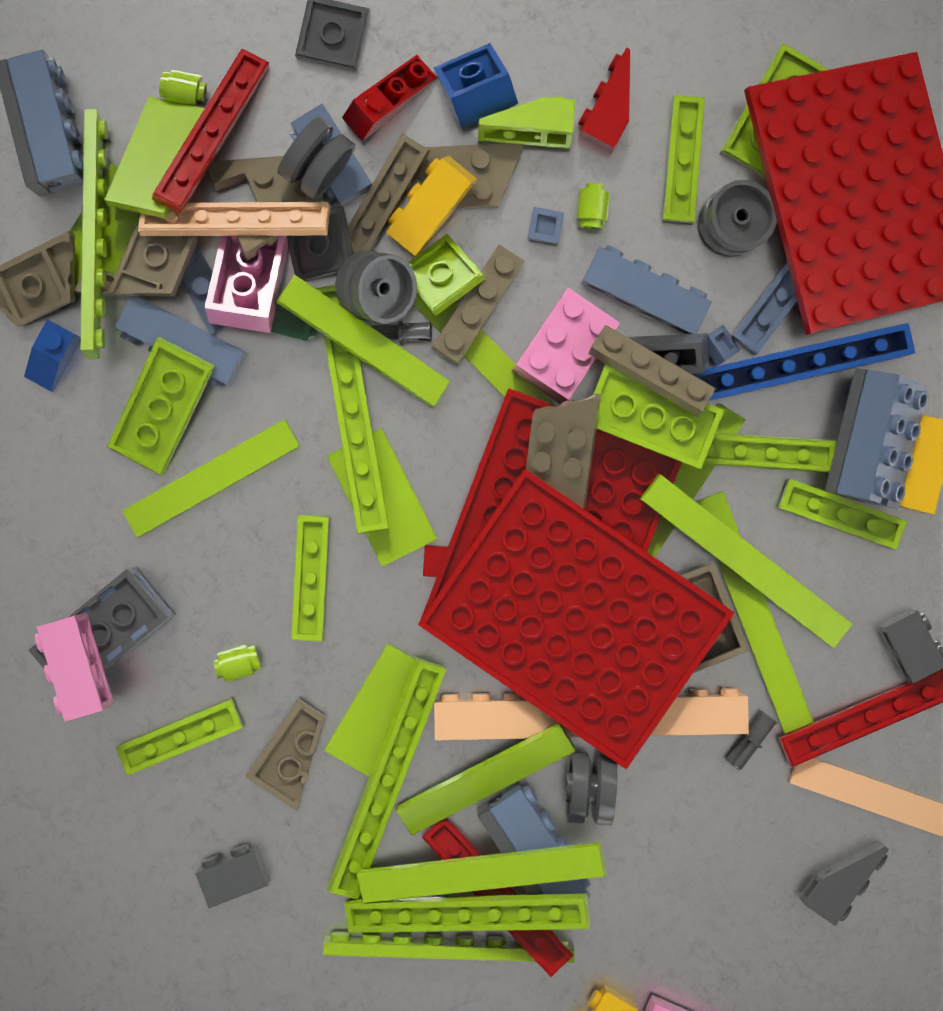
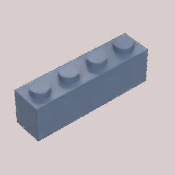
M607 245L605 249L602 247L598 248L581 284L682 334H697L712 301L706 299L707 294L695 287H690L689 290L678 285L679 280L666 273H662L659 276L651 272L652 267L643 261L635 259L634 262L622 258L624 253L612 246Z
M130 296L115 325V328L122 331L121 338L135 345L138 344L139 340L150 345L148 352H151L156 339L162 337L215 365L208 383L218 388L221 387L222 383L231 386L247 355L246 352L138 296Z

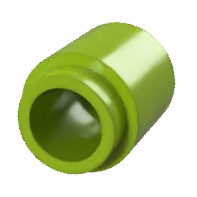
M171 70L170 73H162L159 85L160 97H165L166 101L198 106L199 101L204 102L207 83L202 82V76Z
M586 183V188L579 189L576 218L579 220V228L591 230L604 229V222L608 220L610 191L604 190L605 185Z
M246 645L219 652L217 653L218 659L213 661L217 678H224L225 683L255 675L254 671L261 670L255 646L247 648Z

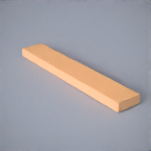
M328 202L187 203L181 214L170 209L166 219L140 213L138 232L140 236L327 235L330 205Z
M816 758L792 768L788 780L791 784L943 837V803Z

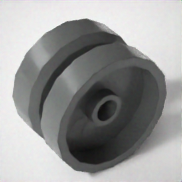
M321 117L313 119L296 137L282 158L277 171L279 175L290 183L297 182L302 178L300 191L312 200H317L337 179L351 158L356 146L355 143L342 134L332 138L333 127Z
M735 180L724 185L703 203L699 214V229L705 242L714 251L727 256L741 255L763 244L772 235L777 223L770 193L762 185L750 180Z
M370 250L359 251L346 258L338 270L335 281L336 297L341 307L357 318L382 324L394 323L406 316L414 304L417 293L416 276L412 267L402 257Z
M572 753L565 791L567 822L584 823L588 817L589 805L592 804V818L595 824L612 826L617 795V763L606 755H599L595 762L594 774H592L591 759L588 754Z

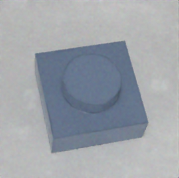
M533 207L527 239L558 245L564 212Z
M724 325L707 335L709 357L712 358L716 366L740 351V348Z

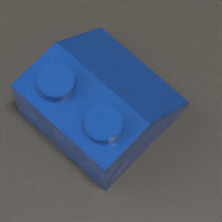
M491 43L433 67L450 108L461 128L476 124L480 118L507 110L509 107L519 104L510 75Z

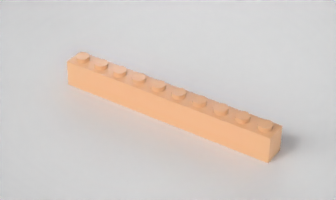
M702 688L689 689L690 694H679L650 736L749 734L748 696L744 693H739V688H721V694H708V689ZM515 692L503 693V698H490V693H473L472 699H459V694H441V699H435L434 701L435 740L530 738L558 723ZM563 726L569 738L579 737Z

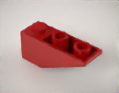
M627 47L622 56L617 53L608 68V71L612 72L608 82H600L593 95V98L597 99L596 104L592 110L586 108L578 122V125L582 127L580 137L611 154L629 122L630 49Z
M415 55L353 99L342 119L361 141H364L388 123L437 79V76L418 55Z

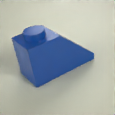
M47 319L32 346L24 377L53 392L80 343L81 337Z

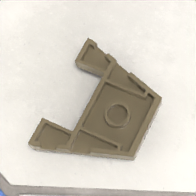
M284 156L212 161L207 169V174L215 191L247 181L256 202H324L323 196L317 200H312L300 191L302 178L297 182L290 183L277 173L279 164ZM236 236L246 260L256 256V250L265 244L270 246L278 240V236Z
M120 209V210H122V211H125V212H128V213H131V214H134V215L140 217V213L133 212V211H129V210ZM138 220L116 274L106 272V287L101 288V295L175 297L199 239L196 236H140ZM82 275L75 289L79 294H81Z

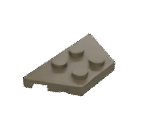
M497 143L426 147L431 152L419 170L417 178L422 185L429 176L425 171L435 158L441 160L449 155L478 179L455 210L498 208L523 152L524 145Z
M67 231L0 265V310L18 327L24 326L75 301V235L73 231Z
M593 394L590 398L575 402L573 400L562 402L559 406L539 408L534 411L532 417L526 470L583 509L586 506L602 394Z

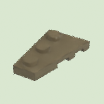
M298 698L246 773V778L298 811L304 784H306L309 774V767L324 723V714Z

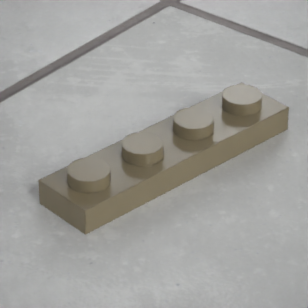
M403 133L348 225L352 248L355 253L373 250L388 225L389 218L398 208L431 152Z
M499 244L481 271L485 280L465 295L431 349L458 365L525 261Z
M607 325L603 327L588 354L698 418L716 389Z

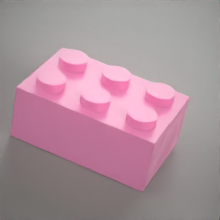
M221 236L205 304V311L210 324L271 333L277 306L276 301L279 297L289 250L287 236H278V240L270 246L265 244L256 250L257 255L249 260H246L236 236Z
M567 288L512 371L560 404L570 399L596 360L588 352L603 327L607 325L616 330L620 322L570 288Z
M87 612L38 626V633L35 634L36 645L39 652H44L48 664L44 666L45 676L48 683L54 685L57 695L53 698L57 714L59 716L63 715L64 722L103 711L113 705V698Z

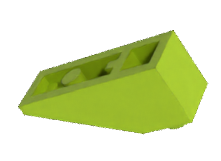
M562 96L542 97L480 118L478 141L571 149L575 99H566Z

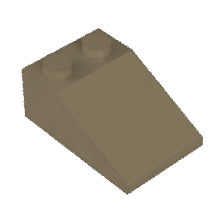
M714 563L681 575L732 610ZM735 615L732 616L694 673L749 651Z

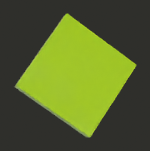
M448 234L408 262L416 276V295L434 316H437L485 280L483 273Z

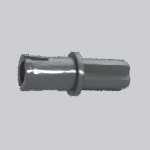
M399 321V324L371 326L392 342H399L400 345L409 342H432L431 322L404 323Z
M760 711L758 717L749 727V734H741L743 737L727 757L728 763L738 770L743 769L757 748L761 749L763 747L760 744L777 722L763 711Z

